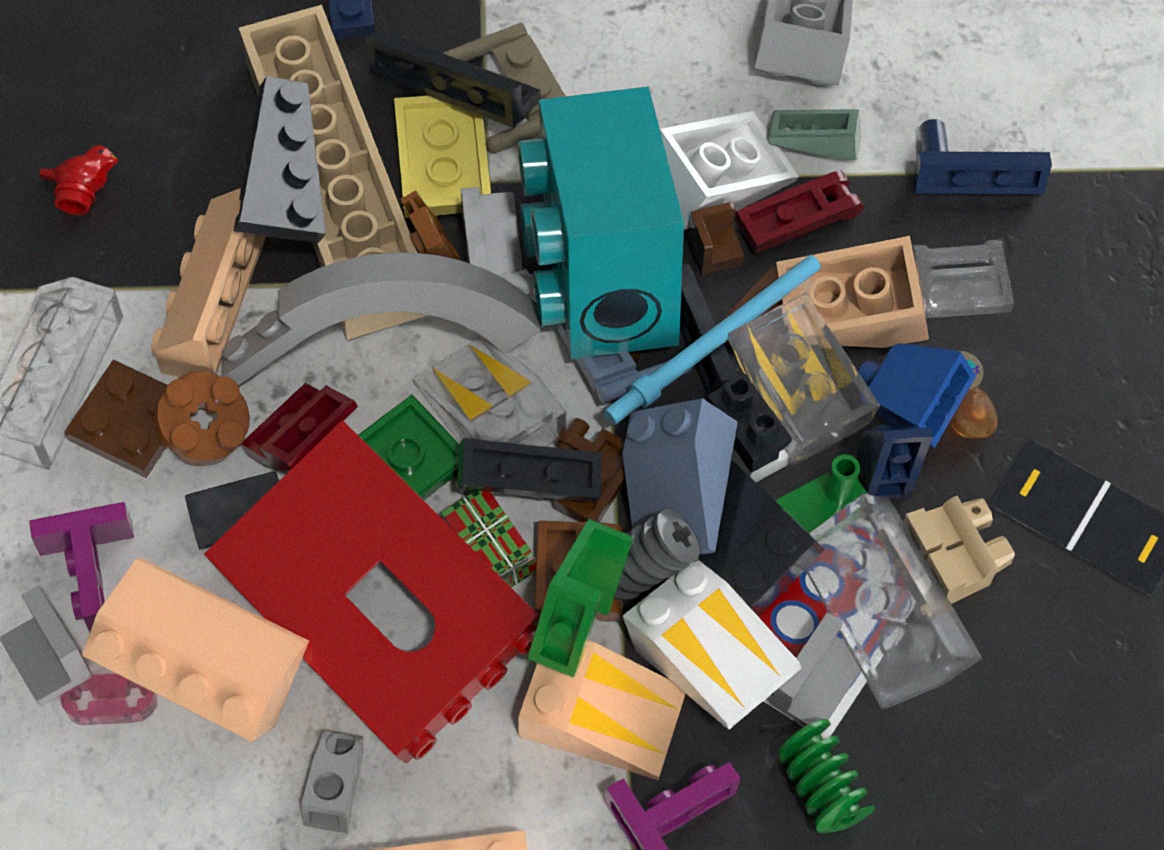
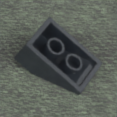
M731 459L715 553L699 555L698 560L725 580L759 617L825 549Z

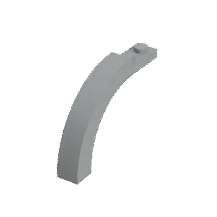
M383 253L342 260L318 268L279 289V310L267 313L258 325L242 336L233 337L222 349L221 377H229L239 386L316 332L350 318L386 312L426 314L456 322L480 334L495 345L503 354H506L541 331L537 305L521 289L504 278L484 268L461 260L420 253Z

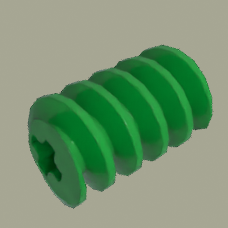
M821 719L810 723L792 734L780 747L777 754L781 763L790 764L786 771L790 780L799 781L796 786L799 797L809 798L805 808L809 815L818 816L814 825L820 833L837 832L854 826L869 816L875 809V805L862 808L858 805L868 794L866 788L850 790L849 785L858 777L857 771L841 773L840 768L849 760L847 753L833 756L830 753L840 742L838 736L822 738L821 734L831 725L829 719Z

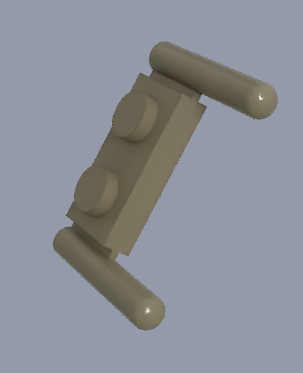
M522 22L443 52L465 62L490 53L500 75L541 89V99L565 97L563 90L533 39L527 34V30ZM539 103L524 116L527 122L488 137L486 141L488 150L492 153H497L517 145L520 140H528L539 136Z

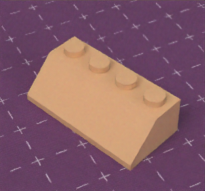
M241 188L211 199L206 214H200L196 221L194 229L195 244L192 252H186L183 256L180 267L182 279L178 289L171 290L168 296L166 322L163 329L158 328L155 331L152 340L151 352L156 356L162 374L180 377L192 372L218 373L222 361V349L229 342L266 238L264 235L233 231L235 218L240 210L241 201L239 196Z
M139 557L135 559L97 612L82 656L253 742L276 726L309 640Z

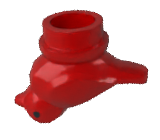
M94 146L85 155L72 157L54 169H40L39 177L56 184L53 194L55 196L54 205L57 209L68 214L85 215L89 213L90 206L95 203V193L104 187L107 181V173L118 163V159L114 157L108 148Z

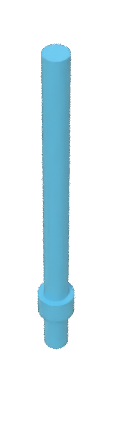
M813 255L807 256L650 376L643 374L629 385V392L604 410V415L608 421L616 425L638 407L646 408L661 397V390L818 272L821 269V265L816 257Z

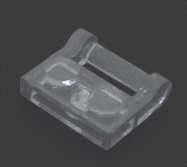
M1000 239L986 240L984 245L928 249L927 245H912L925 318L1008 313L1012 311L1014 299L1003 245ZM985 262L987 265L983 267L932 270L931 266Z

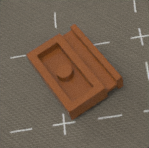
M415 190L401 198L400 200L409 211V217L417 230L410 234L420 254L438 255L461 260L452 241L444 232L446 231L444 226L419 193Z

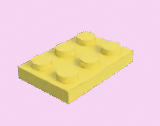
M430 96L394 98L403 197L416 190L435 215L462 213L460 199L462 188L479 187L480 195L491 194L483 116ZM404 206V216L409 218L410 213Z

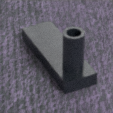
M690 264L682 265L680 332L688 347L716 326ZM721 344L695 364L707 395L722 388L725 383L742 374H747L749 378L761 376L754 355L747 352L728 355L724 344Z
M463 438L459 447V469L455 484L458 491L466 496L473 491H484L596 503L601 498L602 453Z

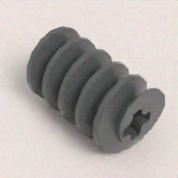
M663 509L655 517L648 518L642 525H637L629 533H625L634 537L615 598L623 601L632 600L640 593L648 591L653 585L660 584L665 578L675 575L679 570L687 568L692 562L698 561L700 555L698 539L686 519L672 509Z

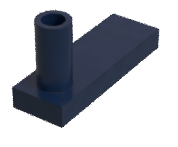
M929 119L920 125L922 151H919L913 178L915 194H1044L1052 167L1050 152L949 151L946 127L943 121Z

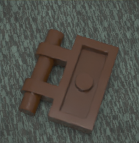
M576 417L568 429H561L554 440V445L556 446L555 448L602 453L601 498L596 503L555 499L554 508L579 522H587L590 519L600 523L626 482L623 462L625 440L602 428L595 440L591 442L584 438L590 426L583 419ZM531 496L532 498L539 501H542L543 497Z

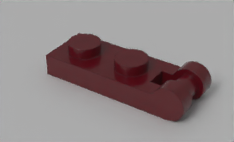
M837 170L737 210L735 221L752 250L757 254L840 219L843 221L850 220L863 211L864 205L858 195L851 194L849 191V181L844 172ZM825 196L833 197L835 201L828 203Z

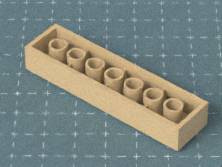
M322 5L240 27L239 33L243 55L257 95L260 85L266 76L308 83L326 231L325 236L319 243L311 242L320 267L365 255L418 253ZM408 312L368 314L341 321V325L346 339L350 340L428 315Z

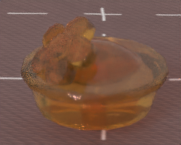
M970 387L953 415L950 425L962 437L968 439L988 438L996 431L998 415L987 393Z

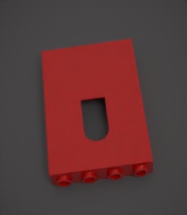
M343 420L204 553L266 620L309 640L303 659L394 755L406 764L412 758L419 760L435 746L437 742L435 736L448 723L454 725L463 719L472 708L470 701L483 688L489 690L497 685L508 671L505 666L518 653L525 655L530 651L540 619L539 614ZM380 562L420 600L434 617V636L420 650L407 652L395 647L346 596Z

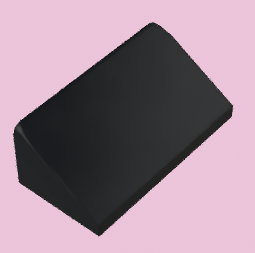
M276 471L185 495L199 550L210 548L279 482Z

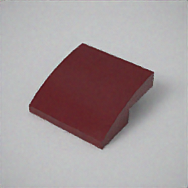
M305 382L244 439L241 446L247 456L277 470L290 471L334 427L355 411L358 405L355 400L327 385L318 390Z

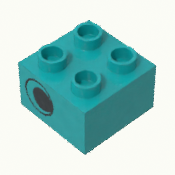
M649 86L540 99V138L520 140L517 147L524 196L542 194L541 202L520 205L521 226L527 258L537 257L539 265L551 264L552 267L549 270L534 271L536 305L541 326L564 323L571 360L580 359L583 356L595 357L617 354L624 351L632 352L679 345L684 220Z

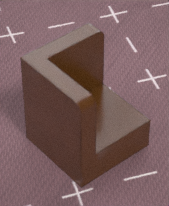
M733 202L691 211L688 242L701 276L743 265L744 253L733 228L736 212Z

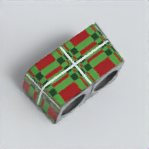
M473 491L441 512V518L511 588L536 573V556L528 559L534 553L491 492Z

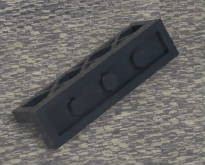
M375 30L366 38L370 74L513 128L541 99V89L409 40L395 37L379 30Z

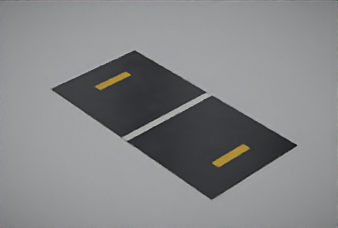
M1028 438L988 505L1151 596L1164 573V513Z

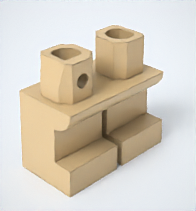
M957 495L947 500L943 506L925 512L924 508H921L905 516L899 534L919 568L923 567L921 573L940 608H944L990 586L995 573L1010 565L1015 556L1007 538L1000 536L986 543L981 538L978 531L990 527L993 521L992 512L983 498L962 503Z

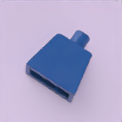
M898 343L891 348L882 364L870 360L865 361L857 375L858 384L868 388L865 398L880 418L896 428H931L933 438L929 447L935 448L976 378V374L959 351Z

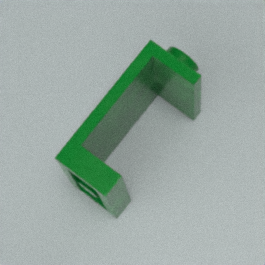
M588 519L549 585L528 659L574 678L581 665L597 612L608 616L611 611L634 537Z

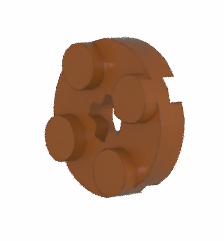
M192 372L170 382L154 411V426L160 442L165 448L169 447L174 453L178 454V459L197 466L213 465L225 460L239 448L249 429V409L245 398L240 393L238 384L229 377H220L210 372ZM198 408L205 409L213 417V420L208 424V429H201L199 422L191 421L190 415L195 414Z

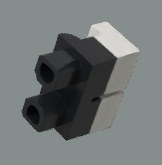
M742 374L728 381L722 388L707 395V402L738 422L731 459L755 482L788 465L789 456L784 449L790 444L792 437L747 374Z

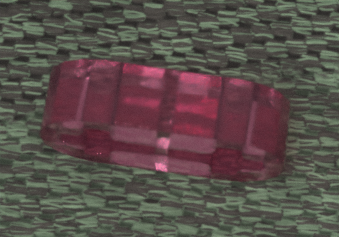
M119 674L92 675L88 680L60 696L61 705L71 721L79 725L120 724L144 721L153 714L158 702L156 693ZM139 688L141 695L145 696L138 699L136 707H129L125 699H114L129 697L131 689ZM84 691H89L93 699H105L89 701L86 710H80L77 703L73 702L80 700Z

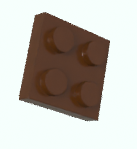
M113 359L65 429L66 439L147 478L166 449L155 431L154 411L168 385Z

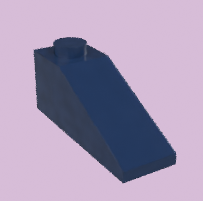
M879 425L862 432L857 454L862 485L871 497V500L911 497L933 438L931 428H895L892 425Z

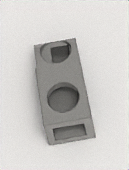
M328 730L323 731L317 752L314 753L301 803L304 826L348 834L352 816L351 807L363 758L364 737Z

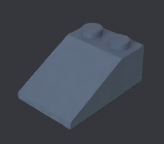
M703 398L630 413L623 449V462L632 529L637 525H642L648 518L655 517L661 510L672 509L686 519L696 535L700 545V555L715 553L738 423L736 420Z

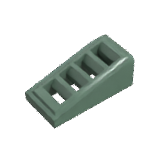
M774 110L768 135L769 144L838 159L858 160L861 142L859 110ZM786 127H791L793 130H786Z

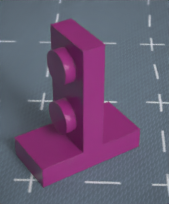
M125 502L29 520L31 538L40 556L59 552L65 553L69 576L77 577L79 590L71 592L74 617L76 621L84 620L89 633L97 612L105 603L97 545L135 538L132 519Z
M730 762L718 769L714 765L707 766L689 779L691 785L675 794L671 789L666 790L648 802V810L646 811L643 810L628 784L622 778L606 788L605 804L634 850H668L661 837L736 794L740 777Z

